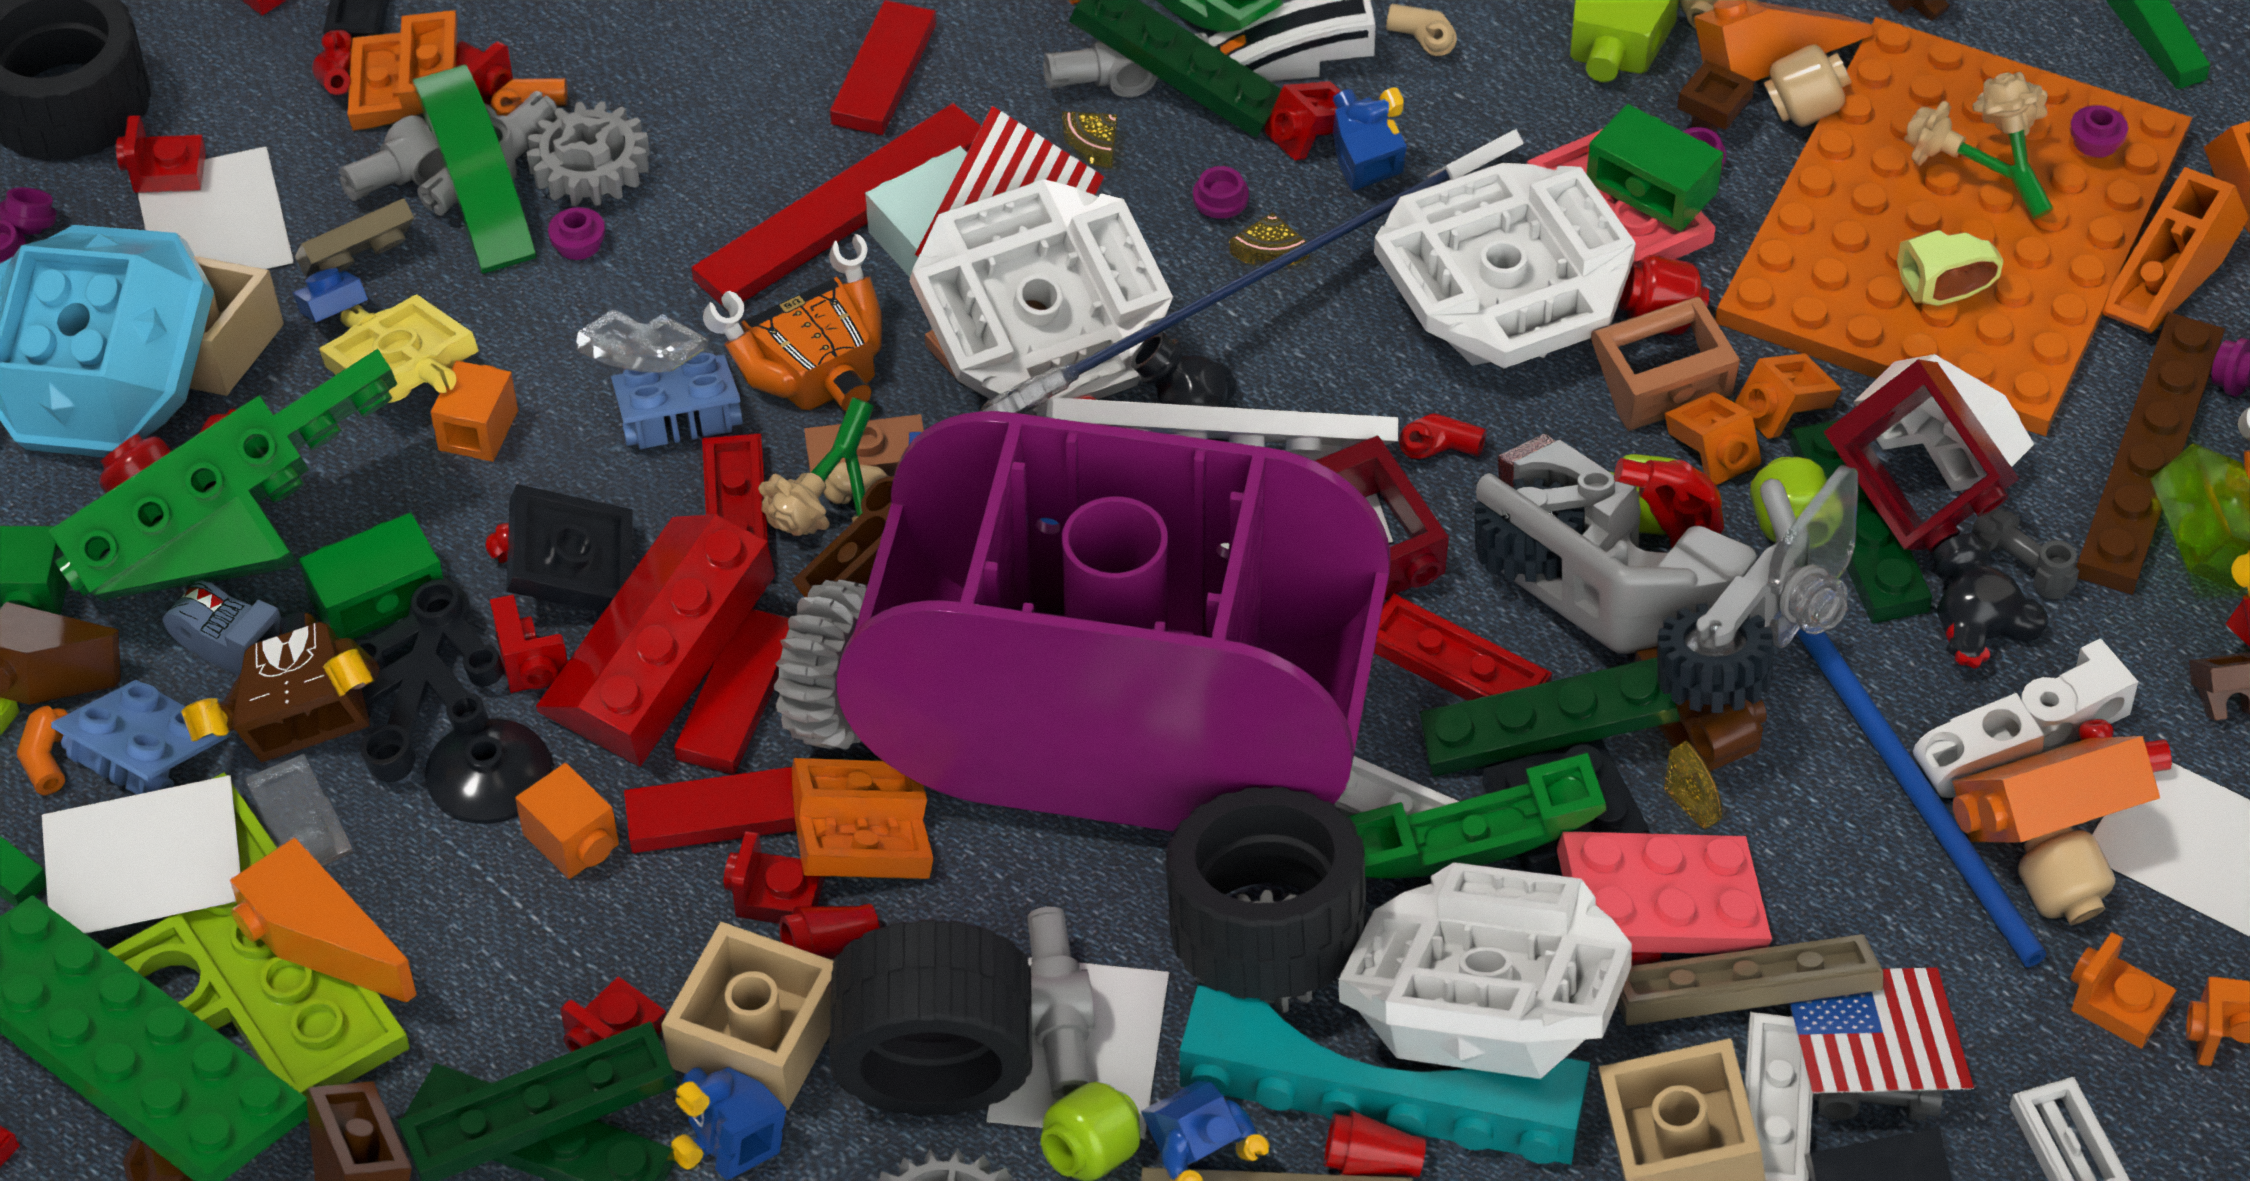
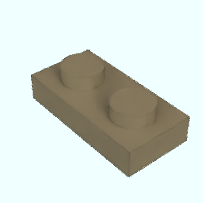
M402 198L302 243L295 258L305 277L317 271L337 268L341 272L355 263L352 257L355 254L371 247L375 254H379L404 242L406 238L403 233L409 229L414 216L405 198Z

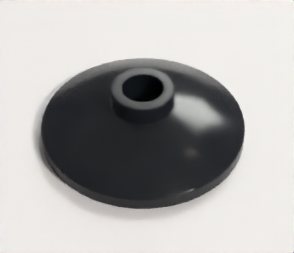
M488 719L487 725L478 733L464 736L453 730L436 744L426 763V785L433 802L447 815L457 820L474 824L497 823L519 815L515 797L551 773V761L545 743L533 730L510 720ZM491 758L487 761H480L482 759Z

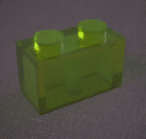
M2193 443L2150 480L2188 572L2239 590L2242 586L2233 578L2231 567L2238 556L2247 554L2250 550V480L2242 462Z

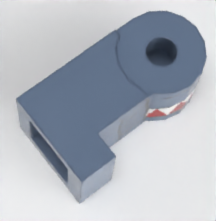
M203 580L196 581L163 616V624L166 630L179 644L197 653L200 658L237 676L241 674L244 653L251 645L280 635L281 616L277 607L261 600H257L251 606L228 596L219 587Z

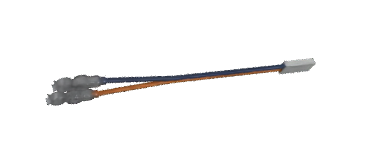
M1517 129L1427 175L1428 179L1076 364L1069 363L1063 367H1054L1041 375L1033 376L1023 381L1011 390L988 400L982 406L981 411L1022 414L1038 407L1054 395L1066 390L1084 372L1386 214L1394 208L1400 197L1462 177L1524 144Z

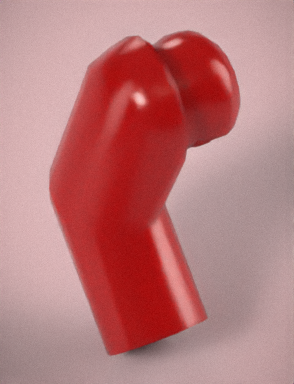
M1433 413L1407 424L1400 433L1399 445L1402 452L1412 459H1425L1450 448L1479 457L1486 441L1487 429Z

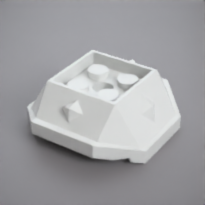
M1500 163L1400 197L1390 212L1385 225L1381 226L1375 236L1374 254L1427 332L1446 340L1472 366L1492 362L1502 368H1507L1538 356L1544 358L1547 353L1590 339L1592 331L1610 326L1634 261L1636 242L1582 167L1558 166L1556 170L1533 164Z
M1041 180L939 214L914 265L909 280L957 381L994 402L1017 393L1016 391L1035 381L1038 382L1057 371H1062L1165 317L1173 298L1124 199L1100 194L1098 197L1076 187L1048 180ZM1035 300L1041 302L1047 309H1033L1025 301ZM1145 341L1067 381L1065 385L1044 395V398L1015 413L1037 416V405L1052 397L1076 398L1083 395H1091L1096 399H1100L1137 386L1140 375L1131 367V361L1138 348Z
M1452 863L1431 876V884L1403 892L1373 911L1339 978V1002L1359 1011L1397 1059L1541 1079L1584 1040L1603 1038L1632 966V943L1614 920L1596 906V897L1580 878Z

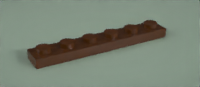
M2168 312L2076 566L2079 570L2078 579L2127 594H2134L2207 386L2215 356L2221 346L2225 328Z

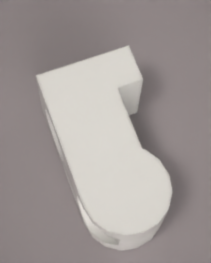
M2100 638L2080 648L2075 668L2061 674L2057 678L2042 677L2027 684L2022 692L2021 700L2045 735L2043 751H2050L2080 739L2078 728L2084 721L2104 719L2112 724L2129 716L2138 681Z
M2015 693L1950 719V722L1929 731L1916 743L1913 755L1938 795L1943 798L1956 797L1952 781L2043 752L2045 735L2018 694Z

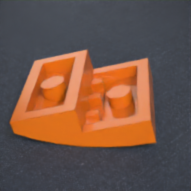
M456 10L401 16V33L352 38L351 84L349 86L347 114L352 131L392 124L404 117L423 113L412 80L456 67L458 28Z
M793 759L794 812L804 876L930 879L934 858L923 821L927 797L922 784L903 775L884 761Z

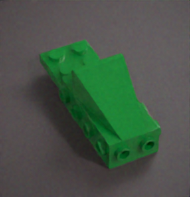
M377 348L275 415L271 413L260 395L48 530L64 554L55 561L57 566L75 591L79 590L83 596L91 593L103 602L110 598L189 586L200 580L214 582L290 569L299 562L259 502L267 497L273 503L279 502L303 486L304 483L299 476L309 471V468L297 452V449L307 443L309 448L314 450L336 437L342 431L338 423L357 410L362 417H365L387 404L393 398L389 390L398 385L392 369Z

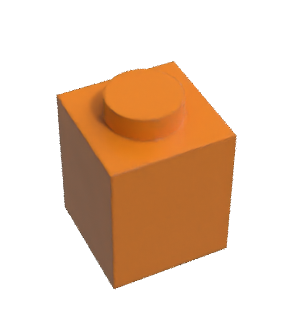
M456 360L452 368L457 378L455 386L451 390L446 387V393H439L430 411L438 450L494 462L518 413L512 373L490 365H476Z
M566 762L515 797L523 835L569 880L585 868L601 863L607 858L612 849L619 845L613 807Z

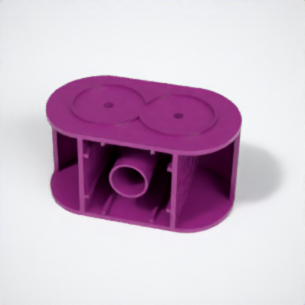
M979 411L949 417L935 423L914 438L899 460L892 484L890 510L856 627L845 646L838 667L837 695L839 704L852 730L885 763L922 785L971 802L1173 832L1182 820H1186L1191 815L1190 812L1201 804H1207L1213 801L1215 797L1229 792L1231 794L1243 791L1245 788L1284 787L1288 788V790L1304 791L1316 795L1318 799L1325 802L1329 801L1334 805L1345 791L1350 778L1391 565L1388 537L1376 511L1352 484L1320 463L1284 450L1012 412ZM1041 518H1050L1059 524H1047ZM1229 543V549L1224 548L1220 544Z

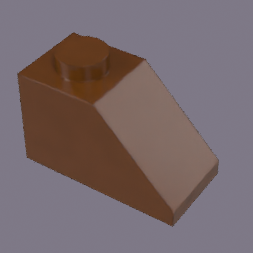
M6 602L0 608V698L30 705L115 687L121 681L119 629Z
M374 1081L308 1087L307 1108L315 1181L410 1180L412 1167Z

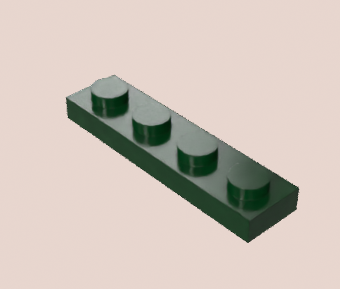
M1080 0L1068 21L1255 138L1258 137L1267 124L1280 94L1281 88L1139 0Z
M1838 420L1792 429L1789 445L1794 456L1814 461L1821 466L1827 478L1836 505L1835 518L1828 527V530L1871 623L1874 624L1929 612L1932 594L1911 550H1904L1824 434V431Z
M1657 657L1419 712L1429 764L1434 777L1680 721L1676 703L1672 701V692L1665 695L1660 689V681L1658 682Z
M651 1021L403 1117L397 1121L420 1180L440 1181L677 1087L675 1071Z
M434 1063L404 1113V1117L488 1085L491 1082ZM592 1120L493 1159V1161L548 1181H665L675 1164V1157L671 1147Z

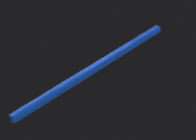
M1812 617L1800 623L1788 621L2023 965L2031 967L2041 962L2047 954L2046 950L1965 833L1961 830L1956 820L1816 618Z

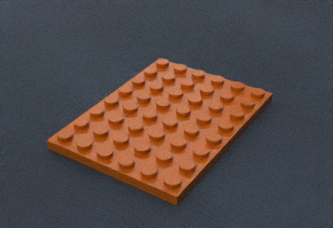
M1875 17L1872 22L1874 35L1863 39L1846 70L1852 83L1842 87L1845 95V104L1839 111L1818 121L1718 304L1715 321L1718 325L1800 353H1806L1808 356L1876 379L1895 361L1936 354L2004 394L2012 408L2018 413L2024 428L2027 431L2046 437L2103 316L2102 311L2110 294L2109 290L2131 256L2188 135L2192 117ZM2022 72L2026 82L2040 85L2042 90L2048 94V100L2045 103L2048 112L2047 116L2041 119H2034V125L2029 128L2030 131L2025 136L2028 163L2054 209L2038 219H2033L2011 179L1961 154H1958L1955 158L1940 151L1934 156H1928L1927 160L1920 166L1915 164L1912 160L1914 148L1908 145L1904 138L1907 135L1908 123L1921 107L1936 110L1942 101L1948 102L1949 106H1951L1948 117L1951 118L1952 131L1966 137V144L2013 166L2015 162L2010 138L2007 133L1998 130L1995 127V123L1984 122L1982 113L1973 111L1972 105L1978 101L1977 96L1984 92L1983 83L1987 79H1994L1998 74L2002 73L2014 75ZM2102 105L2118 111L2128 123V133L2125 142L2113 154L2106 157H2091L2080 152L2074 145L2073 137L2070 133L2072 117L2078 110L2087 106ZM1937 230L1947 235L1968 233L1981 240L1989 241L1998 249L2004 260L2000 278L1989 287L1965 299L1939 306L1915 303L1902 283L1897 264L1900 242Z

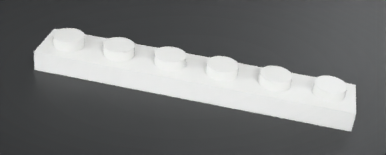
M1052 397L1037 405V416L1202 439H1225L1232 443L1265 447V442L1286 443V451L1294 454L1321 453V445L1342 446V449H1345L1377 435L1385 445L1398 441V417Z

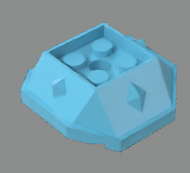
M72 225L45 240L21 245L13 257L0 263V421L17 444L26 450L105 457L136 433H139L143 439L148 437L164 425L186 402L214 290L194 258L195 255L187 241L180 235L173 232Z

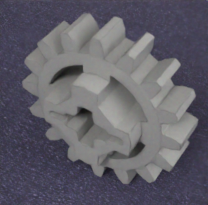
M600 101L594 110H586L582 102H576L574 113L567 114L561 108H557L554 110L556 121L550 122L540 119L537 122L539 134L528 136L529 151L526 153L530 174L534 175L536 187L538 189L549 187L550 198L555 201L565 194L570 195L572 206H578L583 197H591L595 206L601 205L602 195L607 193L616 199H620L623 197L621 186L625 184L637 188L640 185L638 173L648 172L649 170L648 156L650 151L647 133L642 132L641 120L639 118L627 120L626 108L623 107L608 113L605 102Z

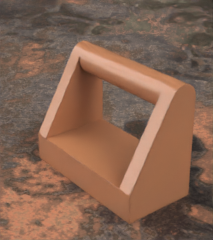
M1698 296L1592 331L1591 333L1592 344L1617 414L1628 431L1665 419L1664 413L1713 391L1725 398L1733 395L1740 359L1708 308ZM1690 323L1701 353L1634 374L1618 347Z

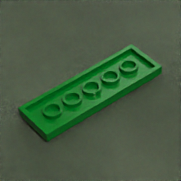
M30 896L0 916V1033L192 1180L224 1181L308 1118L307 1098L35 896Z

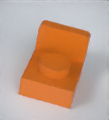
M1806 353L1759 358L1735 403L1752 412L1755 427L1765 437L1771 439L1781 436L1793 412L1832 408L1842 388Z
M1715 391L1664 413L1668 434L1700 452L1704 474L1716 485L1760 465L1761 456L1752 412Z
M2111 932L2098 951L2089 946L2075 966L2070 980L2079 986L2071 1011L2142 1049L2171 1007L2177 989L2119 959L2124 938Z
M2209 976L2201 1000L2190 1001L2186 1018V1039L2197 1041V1065H2212L2222 1036L2231 1037L2238 1042L2250 1044V981Z

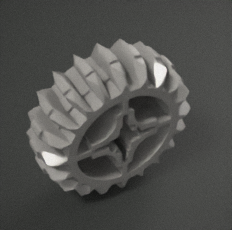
M841 579L838 582L825 580L822 585H813L808 592V596L801 597L797 603V615L790 616L788 619L789 630L787 636L780 641L783 646L781 658L775 663L779 667V678L774 684V689L780 693L776 708L777 712L782 714L783 728L790 730L792 738L803 740L807 745L835 749V747L848 749L852 743L861 742L860 738L850 727L840 707L837 695V673L845 646L854 633L867 585Z

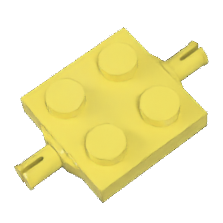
M417 294L392 308L375 314L368 313L360 305L351 307L352 310L348 308L342 311L341 321L350 329L342 336L318 348L325 367L336 375L378 348L392 369L398 384L389 390L393 398L388 403L405 398L413 388L422 383H428L438 392L446 393V387L451 390L456 384V374L452 370L456 360L463 361L479 352L473 333Z

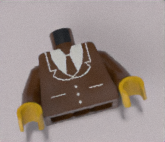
M293 612L281 619L279 636L253 644L245 651L241 674L237 677L224 701L219 703L216 698L199 700L183 708L181 713L192 742L198 741L211 733L219 737L235 730L262 763L370 727L361 688L377 680L379 666L377 661L350 638H338L329 624L317 623L311 614Z

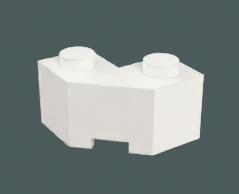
M1936 354L1895 361L1854 401L1857 407L1918 359L1938 362L2011 467L2034 445L2021 423L2018 413L2012 408L2004 394ZM1932 396L1876 438L1883 450L1923 443L1952 492L1967 490L1987 475Z

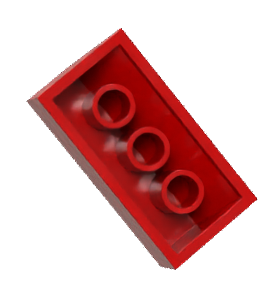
M716 514L672 517L536 705L537 712L632 764L641 767L775 577L768 542Z

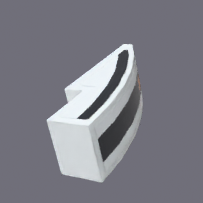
M1293 0L1284 3L1279 8L1241 30L1218 32L1208 38L1210 45L1268 81L1319 77L1320 61L1374 56L1376 24L1370 0Z

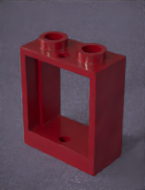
M1916 360L1824 431L1830 443L1904 550H1925L1927 548L1930 553L1934 552L1941 543L1959 535L1960 530L1957 528V525L1973 513L1981 517L2004 503L2009 497L2005 489L2019 480L2015 471L1938 362ZM1932 396L1987 475L1925 522H1922L1869 444Z
M1378 435L1314 460L1346 479L1365 498L1379 492L1411 538L1390 547L1391 565L1385 598L1392 596L1393 593L1397 594L1412 587H1424L1432 583L1438 576L1445 574L1449 536Z

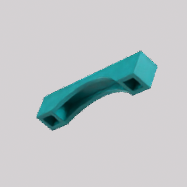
M1197 985L1179 1050V1087L1185 1088L1196 1081H1208L1223 1096L1258 1102L1271 1110L1284 1111L1294 1109L1323 1115L1329 1120L1332 1119L1333 1114L1349 1116L1351 1110L1412 1136L1423 1135L1453 1141L1461 1147L1470 1150H1484L1488 1148L1518 1154L1535 1163L1547 1164L1558 1162L1572 1165L1585 1102L1590 1062L1564 1058L1541 1079L1468 1068L1431 1072L1381 1068L1346 1058L1311 1041L1285 1022L1266 1001H1260L1257 998L1242 999L1233 997L1227 992L1216 991L1209 987Z

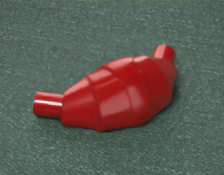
M1625 458L1618 460L1614 472L1615 482L1639 487L1640 497L1647 502L1659 526L1666 532L1672 548L1686 530L1692 526H1702L1719 534L1722 533L1724 519L1721 495L1717 485L1706 474L1683 460H1672L1669 462L1649 460L1646 463Z

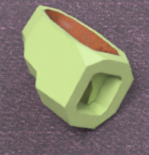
M1940 230L1900 242L1897 257L1902 283L1914 302L1936 306L1968 298L1989 287L2000 278L2004 262L1998 249L1989 241L1981 240L1968 233L1947 235Z

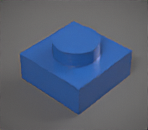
M337 268L326 269L311 275L305 280L306 287L292 292L300 313L315 323L368 300L361 280L345 270L339 272Z

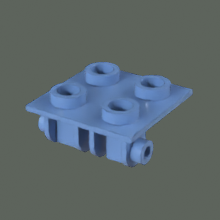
M707 352L694 353L684 357L681 363L660 367L651 363L636 364L626 368L623 374L611 376L623 420L622 426L626 446L638 444L639 450L668 444L664 416L669 417L674 443L680 442L676 414L685 412L692 440L698 439L693 412L698 410L703 437L731 433L732 426L743 424L739 402H741L725 354L715 356Z
M134 680L51 723V728L63 734L61 746L66 750L67 757L70 760L81 763L103 778H110V781L117 786L126 784V789L136 795L174 787V781L169 778L171 768L231 736V732L219 737L211 733L198 741L192 742L181 713L182 709L186 706L160 693L152 685L138 680Z

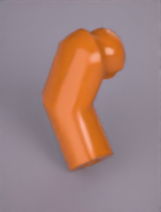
M566 78L513 79L494 94L490 106L497 116H507L534 91L542 92L543 97L547 95L554 101L556 106H567Z
M50 706L40 707L28 716L17 749L18 760L36 792L40 795H50L57 792L63 787L66 780L51 753L53 743L61 742L63 734L51 728V723L69 713L61 708L52 709Z

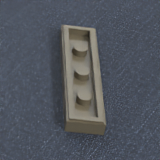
M1860 934L1631 966L1617 1005L1626 1026L1879 991L1883 990V970L1865 935Z

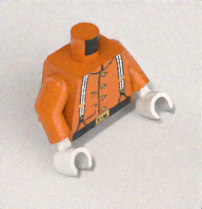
M854 234L852 238L853 247L858 257L855 260H847L841 256L836 240L830 250L829 259L831 265L838 272L846 275L848 283L842 284L838 277H835L742 321V328L738 321L744 313V304L736 293L727 291L721 297L723 306L728 310L730 318L722 317L717 312L713 303L710 302L707 305L703 314L705 326L715 333H725L728 341L724 345L746 382L752 388L780 398H788L801 410H812L833 399L844 411H847L852 397L868 402L872 391L867 383L875 376L873 357L879 353L882 347L883 316L871 277H864L861 269L868 250L865 240L860 235Z

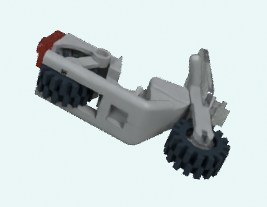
M1545 433L1499 455V478L1488 473L1478 481L1476 498L1480 502L1477 501L1475 505V553H1477L1480 564L1488 563L1489 572L1495 575L1501 572L1504 574L1505 579L1514 581L1618 654H1630L1657 646L1658 682L1660 681V689L1665 695L1672 692V701L1678 705L1689 699L1691 710L1700 712L1703 704L1712 705V713H1723L1724 704H1730L1734 711L1744 709L1745 699L1755 704L1761 700V692L1768 693L1771 687L1773 646L1784 648L1800 628L1806 633L1814 635L1831 629L1842 620L1846 613L1847 586L1839 578L1849 565L1855 547L1858 472L1856 468L1845 465L1837 468L1797 520L1784 485L1777 479H1768L1763 482L1760 494L1776 535V544L1767 548L1757 561L1756 553L1751 547L1702 526L1688 528L1669 553H1655L1640 549L1639 517L1641 509L1637 487L1615 482L1613 474L1562 440L1555 441ZM1557 568L1562 571V579L1557 576Z

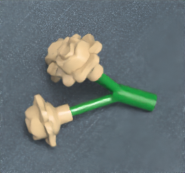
M2022 72L2014 75L2002 73L1998 74L1994 79H1987L1983 83L1984 92L1977 96L1978 101L1972 105L1973 111L1982 113L1984 122L1995 123V127L1998 130L2007 133L2010 138L2015 162L2013 166L1966 144V137L1952 131L1951 118L1948 117L1951 106H1949L1948 102L1942 101L1936 110L1921 107L1908 123L1907 135L1904 138V141L1914 148L1912 160L1915 164L1920 166L1927 160L1928 156H1934L1940 151L1955 158L1958 154H1961L2011 179L2033 219H2038L2054 209L2028 163L2025 136L2030 131L2029 128L2034 125V119H2041L2047 116L2048 112L2045 103L2048 100V94L2042 90L2040 85L2026 82Z
M855 397L851 398L832 449L810 473L801 474L796 481L793 479L786 480L778 474H773L769 481L762 482L759 485L758 489L764 497L762 512L766 514L767 521L771 526L786 533H792L794 536L808 535V533L815 534L818 529L826 530L830 522L825 516L826 509L821 505L818 498L826 489L824 481L842 458H845L857 513V516L852 517V521L854 522L863 513L861 501L865 494L857 449L873 411V404Z

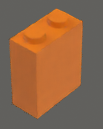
M2143 736L2088 738L1952 781L1956 797L1953 799L1954 816L1961 830L1967 833L1970 842H2024L2160 798Z

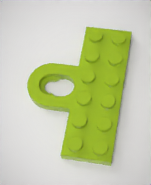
M224 772L214 778L224 777L227 775ZM232 784L240 872L276 850L277 847ZM237 902L163 917V921L108 949L110 953L143 977L159 969L175 965H183L196 970L200 974L199 984L192 994L178 1003L215 1030L233 1022L258 1062L306 1098L308 1087L347 1084L410 1049L406 1033L377 992L278 958L261 938L251 942L242 933L232 916L231 910L237 906Z

